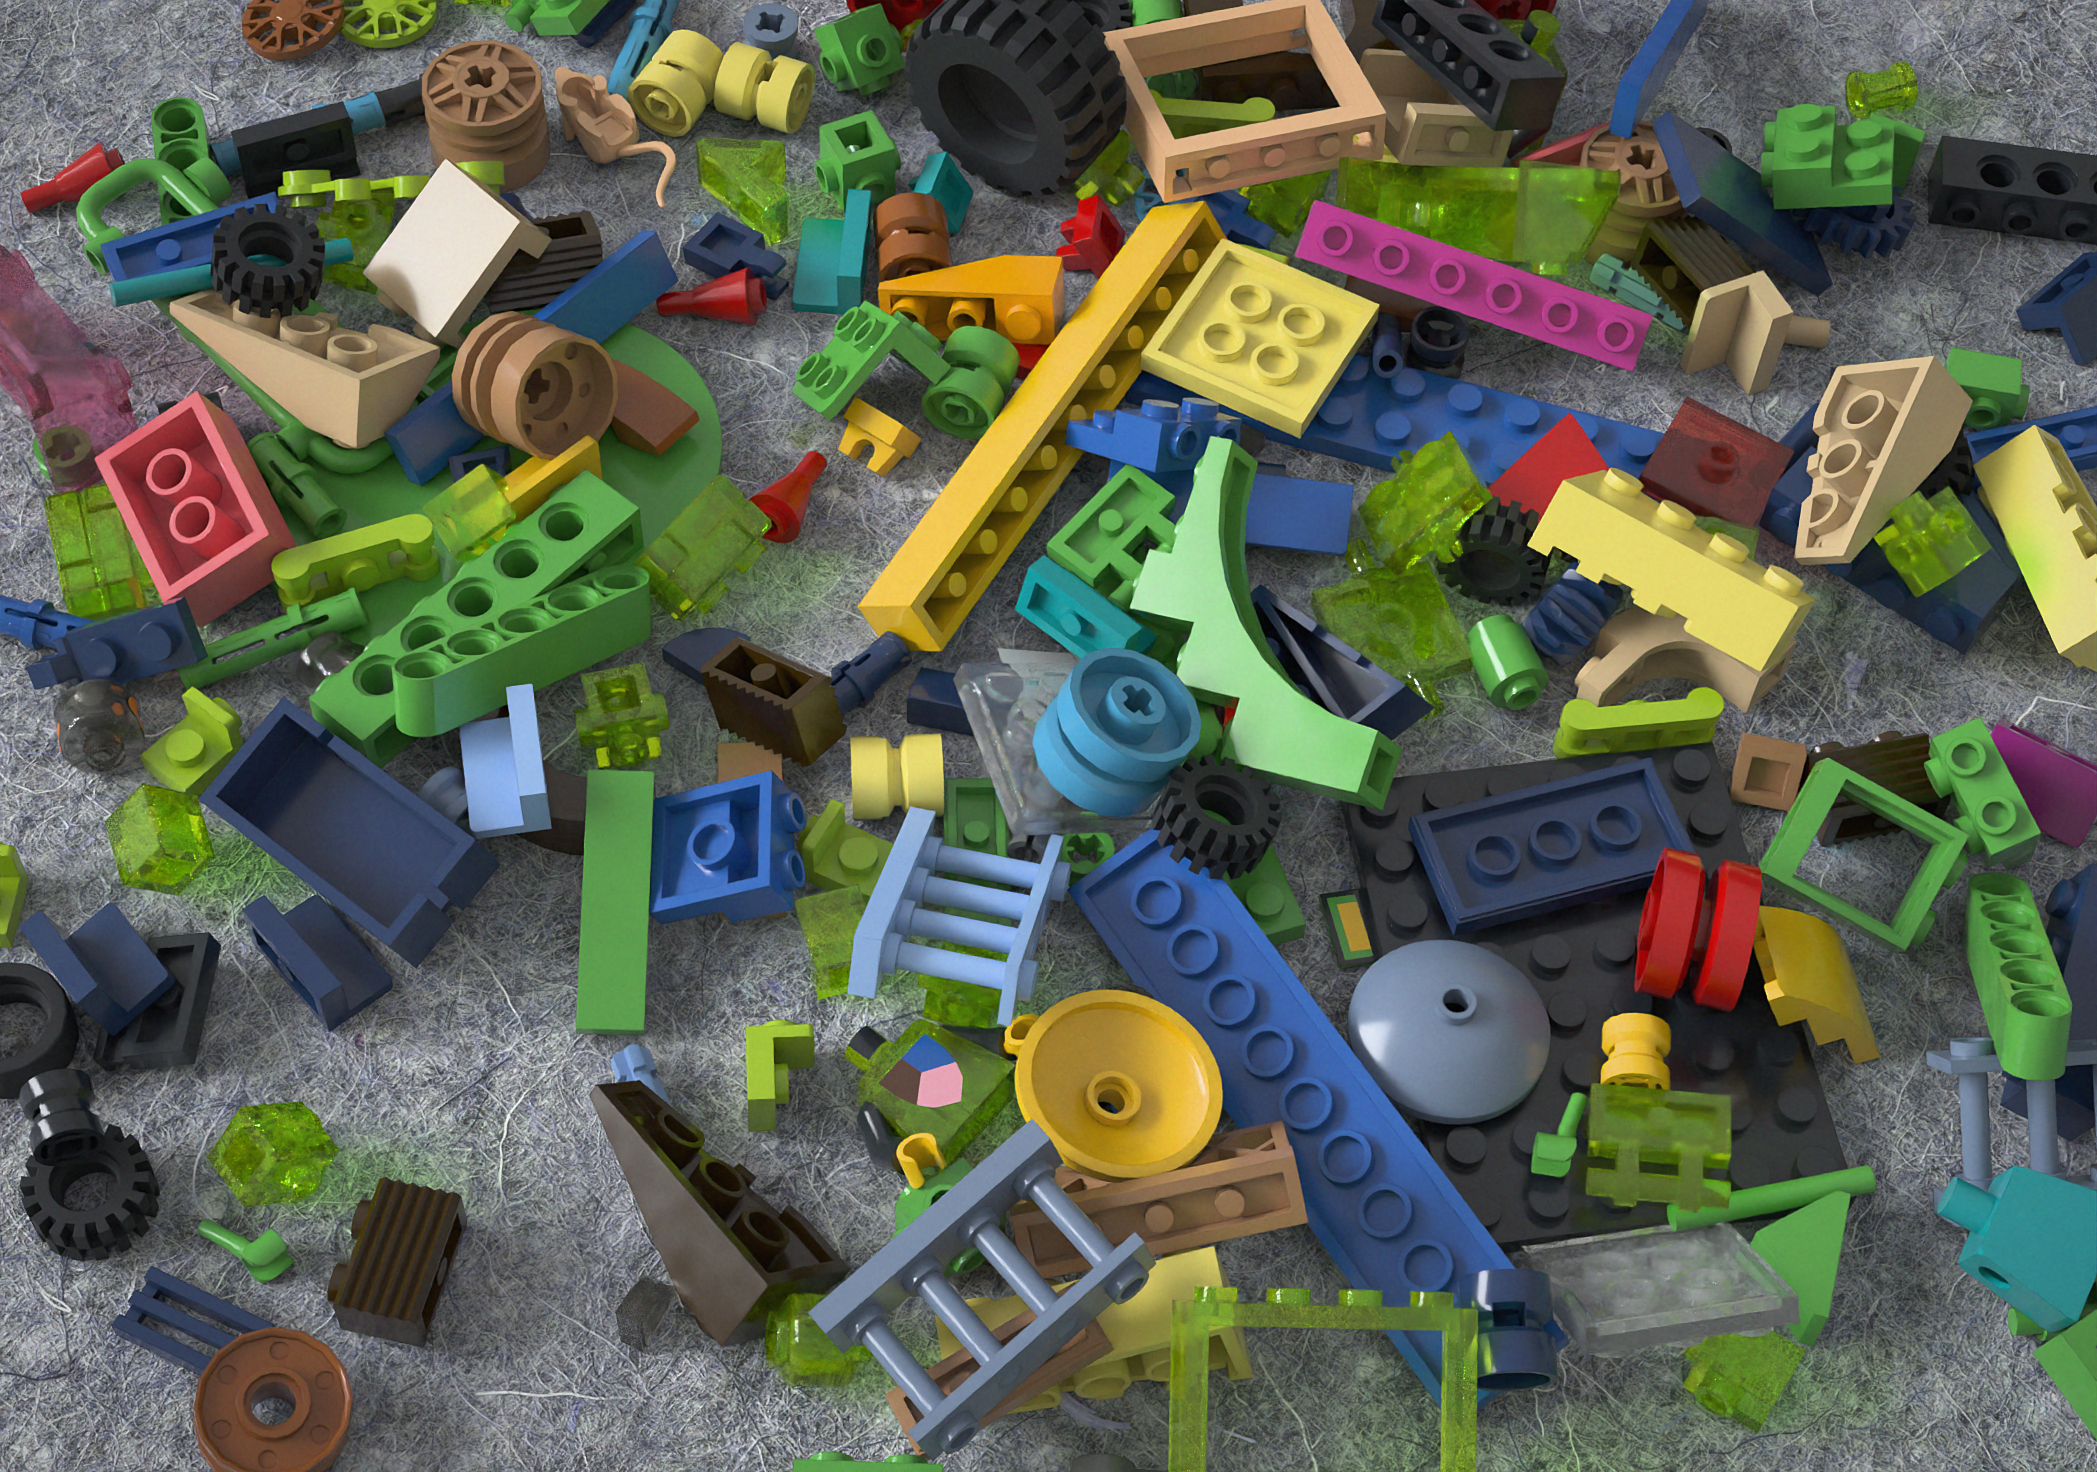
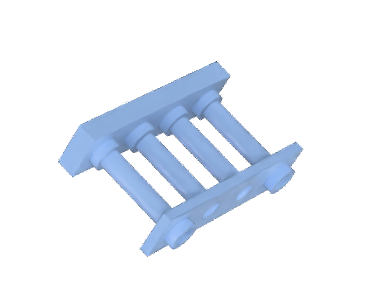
M910 806L855 932L847 994L875 999L884 975H896L897 970L901 969L1001 989L997 1024L1011 1026L1019 1000L1031 1003L1039 969V962L1033 961L1052 902L1053 900L1064 902L1067 894L1071 863L1060 861L1064 836L1051 834L1041 864L943 845V838L933 836L936 811ZM938 871L1032 890L1029 896L935 876ZM926 902L1021 922L1019 928L918 908H923ZM914 935L1009 954L1007 962L903 941H910L911 936Z

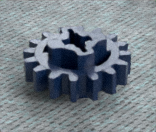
M1893 186L1892 204L1794 208L1792 211L1794 216L1807 219L1803 229L1805 231H1814L1821 239L1820 242L1824 245L1834 241L1840 244L1842 253L1848 254L1852 249L1854 252H1860L1867 259H1870L1874 250L1884 258L1889 257L1892 249L1900 251L1916 221V216L1910 213L1913 207L1912 201L1898 198L1902 192L1899 186Z

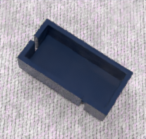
M284 696L198 799L225 822L416 969L455 922L446 914L450 907L454 904L463 911L501 865L477 840L338 736H334L326 727Z

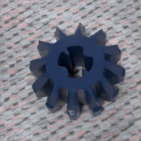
M1578 561L1570 563L1521 623L1535 650L1544 658H1549L1558 665L1571 663L1589 642L1594 639L1622 602L1623 590L1618 585L1600 580L1597 584L1575 572L1579 565Z

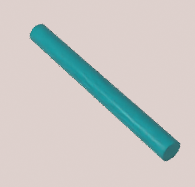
M348 237L325 242L324 266L353 261V249ZM261 254L248 257L250 261L266 267H280L288 264L281 258L272 255ZM211 264L110 283L109 287L115 307L214 288L212 285L213 276H210Z

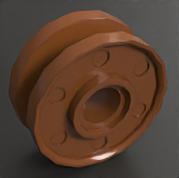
M269 1327L241 1334L214 1354L199 1377L193 1410L194 1429L201 1456L213 1472L329 1471L346 1444L353 1395L346 1368L328 1345L300 1330ZM269 1398H278L287 1402L292 1407L294 1413L284 1423L268 1425L259 1421L252 1411L261 1401Z

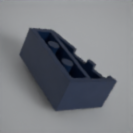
M1260 584L1250 592L1254 609L1268 645L1289 678L1315 704L1335 716L1378 730L1391 741L1435 708L1405 684L1388 674Z

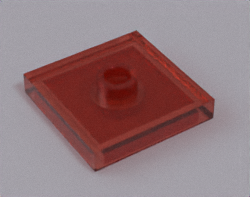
M1687 396L1638 480L1643 484L1641 491L1660 501L1668 500L1679 504L1693 513L1697 520L1744 543L1768 501L1773 486L1779 481L1795 451Z

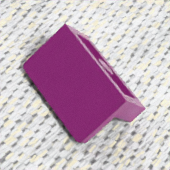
M2001 718L1996 723L1991 737L2039 830L2072 847H2079L2097 816V764Z

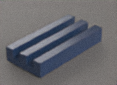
M153 1266L149 1268L143 1277L146 1284L141 1292L135 1289L127 1301L130 1308L125 1316L119 1314L111 1325L116 1336L201 1376L212 1358L142 1325L146 1316L148 1315L218 1350L236 1339V1337L159 1301L160 1295L242 1334L275 1327L273 1323Z

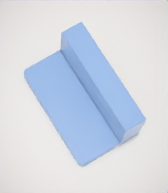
M532 684L506 687L509 717L467 722L459 727L470 829L472 836L476 839L552 829L539 722Z

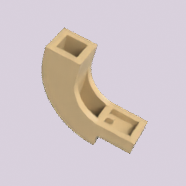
M1635 606L1612 618L1601 628L1593 657L1583 666L1575 679L1574 685L1579 688L1576 699H1586L1597 707L1615 706L1631 690L1646 681L1663 677H1678L1699 682L1717 691L1722 697L1744 713H1747L1784 677L1797 642L1792 639L1779 663L1760 672L1686 632L1684 624L1688 618L1677 613L1675 618H1667L1658 614L1654 615L1640 606Z

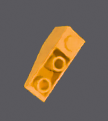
M1002 255L880 282L878 286L879 308L891 316L896 311H899L913 323L915 321L939 341H947L954 330L961 327L980 326L999 333L1010 342L1051 345L1058 335L1065 310L1063 258L1054 256Z

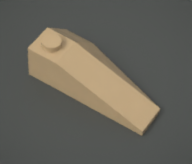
M214 288L170 302V314L307 428L333 438L337 445L345 448H364L370 442L385 436L384 432L407 414L440 357V347L394 328L372 324L368 328V334L338 327L337 315L320 311L315 316L293 315L281 318L279 310L272 309L271 318H261V308L252 306L248 315L239 311L240 300L237 299L231 305H228L222 300L223 290L216 292Z
M1935 356L1837 366L1814 416L1813 430L1819 436L1817 453L1808 458L1807 472L1813 478L1811 495L1802 502L1794 555V559L1800 565L1851 563L1951 451L1973 400Z

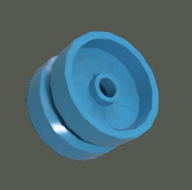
M1107 647L1087 653L1072 668L1061 685L1059 694L1051 701L1036 723L1032 744L1038 766L1051 785L1071 802L1102 816L1129 817L1147 811L1160 796L1173 771L1185 761L1198 743L1202 721L1194 697L1180 678L1157 660L1136 651Z

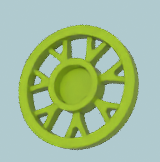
M342 0L345 8V18L340 32L350 41L365 47L393 48L406 45L419 39L432 28L438 15L437 0ZM348 2L363 3L360 6L346 7ZM409 12L423 16L417 23L408 19ZM365 17L366 23L359 29L351 26L357 20ZM397 28V33H379V30H391Z

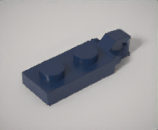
M183 596L78 626L65 633L64 636L53 640L58 652L41 657L40 661L27 665L26 669L35 690L58 685L69 680L74 693L87 690L88 693L195 664L208 657L186 597Z

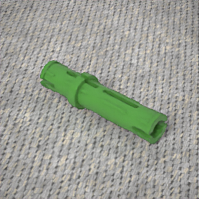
M351 587L346 592L306 607H302L298 602L286 608L287 614L205 645L208 657L198 663L177 668L185 688L189 690L192 686L196 689L300 649H303L305 654L318 650V642L358 626L370 624L356 587ZM324 617H329L323 623L303 629L284 638H279L283 633L308 625ZM266 641V644L217 663V659Z

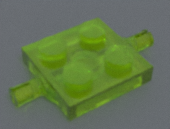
M1450 430L1438 441L1434 440L1426 443L1416 454L1409 450L1399 451L1398 454L1403 463L1394 455L1391 465L1397 475L1391 480H1385L1376 485L1367 495L1365 502L1357 508L1382 562L1397 577L1421 557L1434 550L1436 556L1442 562L1449 563L1455 561L1450 549L1460 557L1462 545L1456 537V532L1472 514L1493 498L1465 445Z
M1356 540L1355 546L1353 541L1347 543L1346 554L1342 557L1345 559L1352 576L1342 583L1316 589L1312 592L1310 606L1319 625L1388 674L1398 679L1435 707L1423 716L1422 720H1429L1430 713L1433 719L1444 712L1445 705L1441 701L1433 682L1470 672L1474 654L1427 561L1402 568L1375 567L1363 540Z

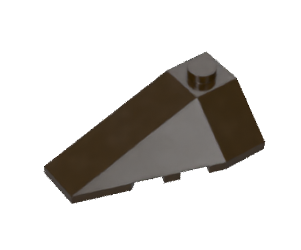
M642 1081L597 1084L589 1094L677 1294L696 1316L699 1328L707 1336L716 1340L721 1347L766 1337L843 1280L851 1270L814 1226L791 1205H788L780 1213L754 1192L750 1186L757 1177L739 1163L733 1168L726 1162L713 1158L702 1148L705 1142L703 1132Z

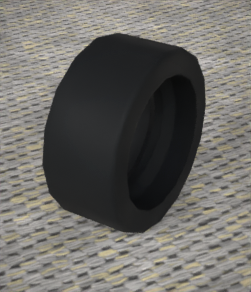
M0 963V1006L15 1002L34 1003L46 1011L49 1022L47 1029L36 1044L19 1055L0 1059V1099L19 1098L21 1088L30 1079L55 1069H66L74 1058L79 1039L75 1013L65 990L50 973L31 964Z

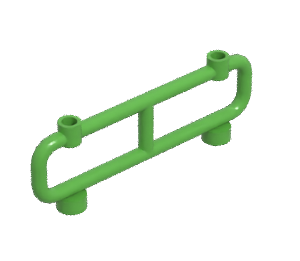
M202 157L184 169L183 173L166 161L152 158L137 159L120 166L93 184L81 196L76 208L77 224L89 240L88 243L82 246L88 261L101 275L105 276L109 273V269L103 257L100 244L125 237L115 226L109 227L101 219V211L107 204L142 182H155L165 188L193 216L219 209L217 207L219 204L232 196V188L220 168L207 157ZM180 295L151 300L282 428L275 435L299 463L310 455L326 469L347 475L363 473L379 465L394 454L385 436L370 442L364 448H357L355 450L338 448L326 435L307 428L170 314V302L181 299ZM309 299V307L301 312L294 305L292 308L296 315L315 316L319 311L329 313L316 300ZM338 322V327L344 328V327ZM416 399L407 414L419 405Z

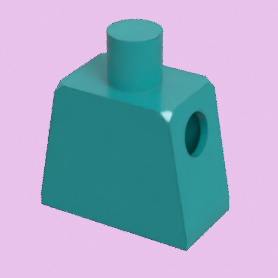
M2013 1166L1996 1176L1990 1184L1988 1191L1955 1176L1946 1187L1939 1201L1937 1214L1970 1230L1959 1256L1958 1264L1960 1267L2040 1327L2051 1333H2055L2078 1322L2097 1276V1191L2020 1166Z

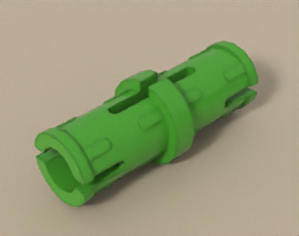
M263 432L249 441L247 447L262 477L271 486L272 497L281 507L291 508L318 539L329 538L341 530L347 520V512L319 485V475L309 464L299 463L272 432Z

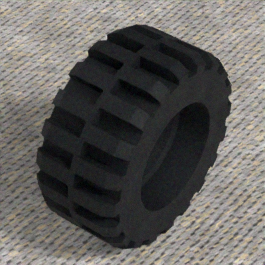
M944 0L915 29V33L909 38L904 67L905 81L911 83L908 94L912 105L919 107L921 111L920 121L928 132L933 131L940 140L938 143L939 147L949 155L953 154L961 162V168L972 176L978 174L985 178V184L997 190L1006 187L1009 189L1010 194L1022 197L1054 195L1058 191L1066 190L1073 185L1120 133V127L1125 121L1127 88L1125 77L1118 75L1120 70L1118 57L1114 50H1108L1104 43L1106 36L1098 25L1092 26L1082 15L1085 11L1074 1L1068 3L1066 0Z

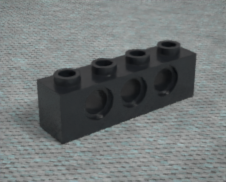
M1378 0L1371 25L1493 131L1549 128L1566 77L1474 0Z
M1942 135L1928 172V223L2097 245V155Z

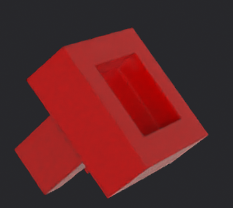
M1100 195L1079 200L1076 217L1061 223L1060 232L1069 245L1057 248L1055 257L1063 258V268L1066 271L1091 269L1099 280L1122 249L1125 230Z

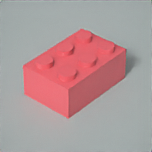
M199 391L189 395L94 458L162 601L166 602L183 596L186 597L194 621L200 628L273 582L274 576L271 567L273 558L284 550L297 547L234 420Z

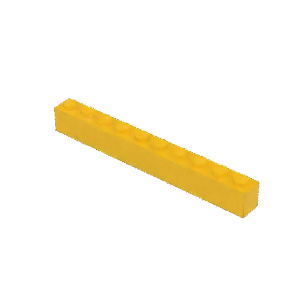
M1205 201L1156 206L1150 209L857 606L878 637L885 631L893 632L906 644L909 651H942L1084 453V450L1065 445L1068 420L1093 419L1094 411L1096 410L1114 411L1142 371L1140 369L1141 353L1221 239H1227Z

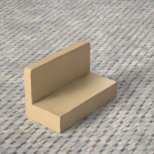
M1764 270L1705 289L1701 293L1680 362L1681 368L1687 375L1725 363L1748 396L1769 388L1794 312Z

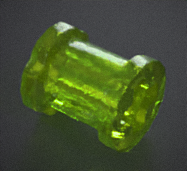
M1906 61L1894 62L1889 66V69L1873 73H1866L1861 70L1851 71L1845 81V99L1852 116L1860 120L1868 119L1871 113L1893 107L1899 111L1910 110L1916 105L1918 99L1917 78L1911 65Z

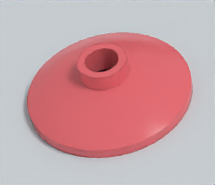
M1611 121L1511 160L1512 167L1521 169L1556 168L1559 178L1573 174L1578 171L1583 145L1594 131L1610 124Z

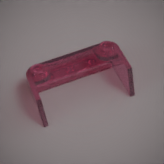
M0 244V385L29 417L55 494L61 502H64L104 479L94 458L138 430L127 393L129 389L133 388V383L119 359L115 356L106 359L35 281L34 273L22 253L16 248L8 251Z

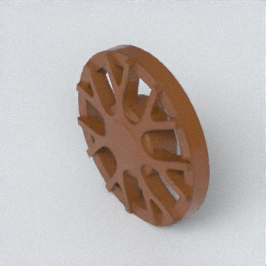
M253 0L248 4L244 12L242 32L249 47L256 54L264 58L279 61L298 59L320 50L334 39L343 25L345 8L342 0H331L333 2L332 5L315 9L312 7L327 0H282L279 3H274L273 1L275 0ZM260 13H270L269 17L257 19ZM317 21L327 24L320 32L314 30ZM274 29V32L263 42L257 40L259 36L268 30ZM284 40H299V44L284 46Z

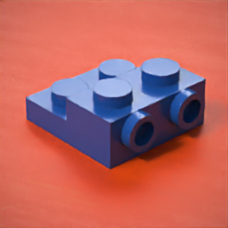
M1183 398L1182 407L1168 401L1147 399L1143 400L1142 408L1116 410V412L1096 410L1094 411L1093 419L1068 420L1065 445L1152 472L1194 470L1199 459L1205 454L1210 436L1230 439L1236 444H1240L1242 419L1219 413V403L1207 399Z
M771 770L655 798L653 807L649 914L661 925L720 911L732 923L793 910V891L803 888L806 881L803 860L794 849V832L803 831L806 827V811L800 796L796 792H792Z

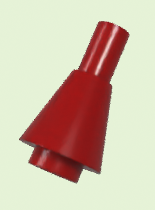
M100 141L54 176L55 179L20 192V195L30 214L64 200L66 203L80 201L81 196L93 184L126 163L118 148L107 151L105 145Z
M747 267L695 286L693 290L665 292L656 299L659 316L696 313L697 316L756 325L758 313H765L767 310V295L763 278H754L751 268Z
M809 451L793 472H789L747 501L745 506L747 520L760 537L776 543H789L798 537L812 493V486L827 467V461L823 455L816 451Z

